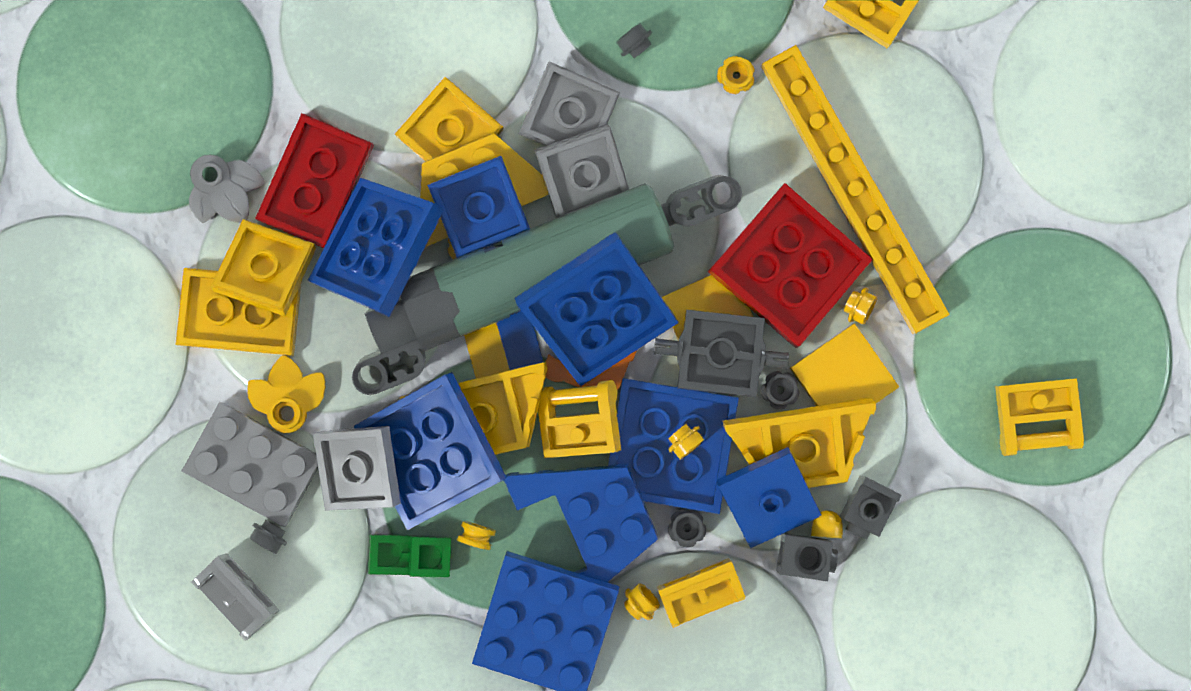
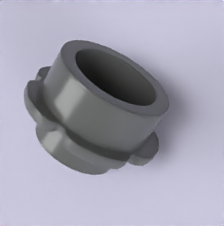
M641 23L631 28L616 42L623 51L621 55L626 56L630 53L633 58L640 55L652 44L648 40L652 31H646Z
M780 371L767 375L765 378L766 383L761 387V395L765 401L770 402L771 407L785 409L788 404H794L798 400L800 391L797 388L798 381L794 375L789 372L783 374ZM782 386L784 388V392L782 394H779L777 392V387Z
M680 509L671 516L672 522L668 525V534L673 541H678L680 546L688 548L693 547L697 541L703 540L706 535V525L703 524V516L698 511ZM689 524L691 526L690 531H684L683 526Z
M266 519L262 526L257 523L252 525L255 529L249 538L255 543L277 554L282 545L286 546L287 542L282 538L286 531Z

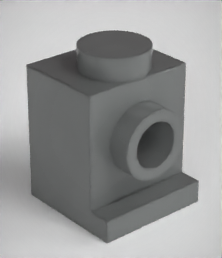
M859 476L840 515L841 519L849 522L846 530L866 540L870 533L880 537L896 502L900 500L901 494L867 477ZM868 503L875 504L877 508L875 516L871 518L866 517L864 514V507Z

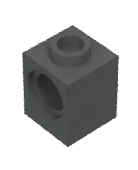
M783 533L781 534L776 571L780 575L828 582L829 572L835 573L838 550L832 549L833 542L828 539ZM806 547H814L818 553L817 562L811 567H802L799 563L800 552Z

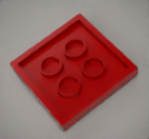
M784 183L708 270V273L760 318H765V322L793 347L798 348L873 259Z

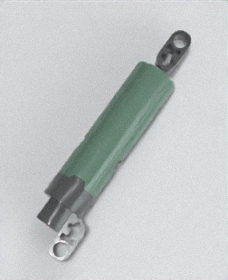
M723 175L711 176L676 190L670 194L666 203L660 205L652 187L644 183L503 239L500 245H491L410 276L390 317L372 309L366 311L365 317L379 351L366 355L358 361L352 373L353 385L362 394L373 395L415 379L424 369L426 350L519 313L521 310L515 301L517 296L614 232L618 234L639 265L672 253L674 242L669 226L674 224L692 226L731 211L741 201V186L732 177ZM720 182L728 184L731 192L729 199L723 204H717L712 197L713 188ZM699 190H701L702 198L697 193ZM681 198L689 202L703 199L709 207L706 211L704 205L699 204L689 209L690 216L688 217L684 214L676 213V209L681 206ZM406 351L409 356L416 355L417 359L414 361L413 368L409 369L407 364L394 367L392 372L394 377H390L389 365L400 361L402 352ZM384 358H389V365L387 364ZM368 365L375 366L380 370L382 379L374 384L367 383L361 377V369Z

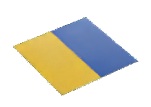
M522 311L507 319L464 335L476 378L543 362L534 327Z

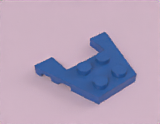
M628 464L577 468V470H541L535 473L519 474V472L506 474L507 479L504 482L517 510L551 496H556L586 564L585 568L575 571L576 573L609 582L658 540L657 531Z

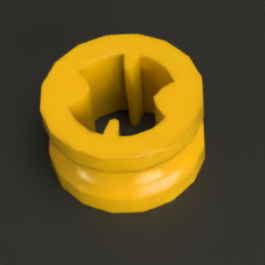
M462 522L461 526L464 528V533L458 535L457 541L480 549H491L492 545L489 543V538L495 536V530L472 522Z

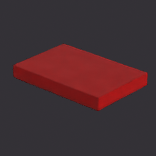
M301 113L255 219L324 248L360 179L373 149V143Z

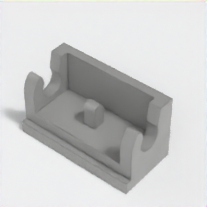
M227 553L217 556L191 582L206 595L240 632L239 635L244 641L248 640L279 611L275 604Z

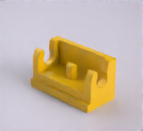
M729 558L657 586L673 628L735 602L742 601L746 597L734 565Z

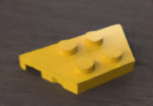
M494 133L422 163L420 198L433 203L434 200L427 186L428 184L498 156H501L521 206L549 194L543 175ZM441 217L425 247L448 238Z
M546 362L458 383L495 455L530 447L548 369Z
M873 398L723 420V426L749 465L789 447L808 488L848 482L854 466V456L861 449L865 438L863 432L870 415L875 413L876 402Z

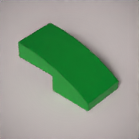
M370 534L368 574L450 577L451 538Z

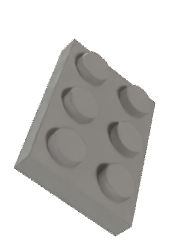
M219 402L181 471L285 527L288 525L317 472L318 463L315 452L234 408Z

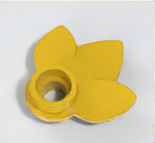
M283 355L272 366L268 381H248V399L254 409L267 414L268 421L275 430L282 433H292L304 425L307 412L321 404L325 394L326 381L324 374L321 372L303 377V373L298 365L288 356ZM287 406L294 410V417L290 421H285L281 416L282 410Z

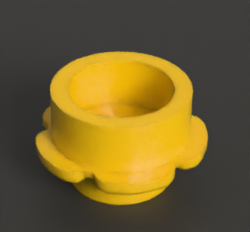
M732 56L724 60V65L719 67L717 72L718 82L724 85V90L730 94H738L742 90L748 91L755 81L753 77L755 69L752 63L738 56ZM734 72H738L740 74V77L738 79H735L733 77Z
M866 287L861 290V293L854 290L846 302L844 311L849 313L848 321L850 323L856 321L864 325L876 305L877 297L868 293L869 289Z
M685 424L668 438L672 443L668 449L669 452H674L681 460L704 442V438L698 432L700 427L695 426L691 430Z
M641 583L632 590L630 588L625 590V596L628 599L624 602V606L627 611L637 620H640L642 617L646 620L653 619L654 612L660 607V604L651 590Z

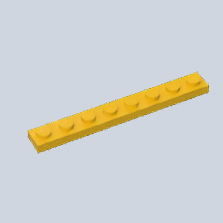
M797 45L763 62L761 68L867 255L873 259L871 261L912 334H916L950 315Z

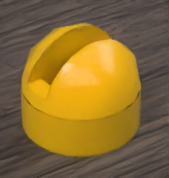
M826 510L821 511V516L813 520L811 536L843 538V523L837 513Z

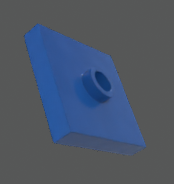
M501 156L427 185L434 203L444 209L441 220L457 258L530 229Z
M789 447L716 480L750 549L821 516L820 510Z

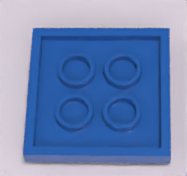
M360 178L307 281L390 317L444 209L433 202Z
M616 232L515 298L519 309L580 387L679 323L674 313Z
M453 372L443 375L354 425V428L389 426L401 502L395 508L407 530L507 479Z
M623 378L617 409L621 451L610 453L608 466L628 464L641 497L645 502L720 514L723 495L716 480L726 476L732 438L725 431L723 420L736 418L739 398L702 391L677 389V387ZM685 424L691 430L695 426H699L698 432L704 438V442L681 460L674 452H669L668 449L672 443L668 438Z
M507 551L472 664L556 691H587L620 586Z

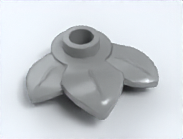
M216 155L201 156L193 163L190 170L191 181L194 184L189 197L190 209L201 223L210 220L216 212L229 221L241 223L242 219L247 220L249 215V201L246 192L261 187L264 184V179L257 169L243 160L225 162ZM206 167L216 169L218 177L215 181L209 182L203 178L202 173Z

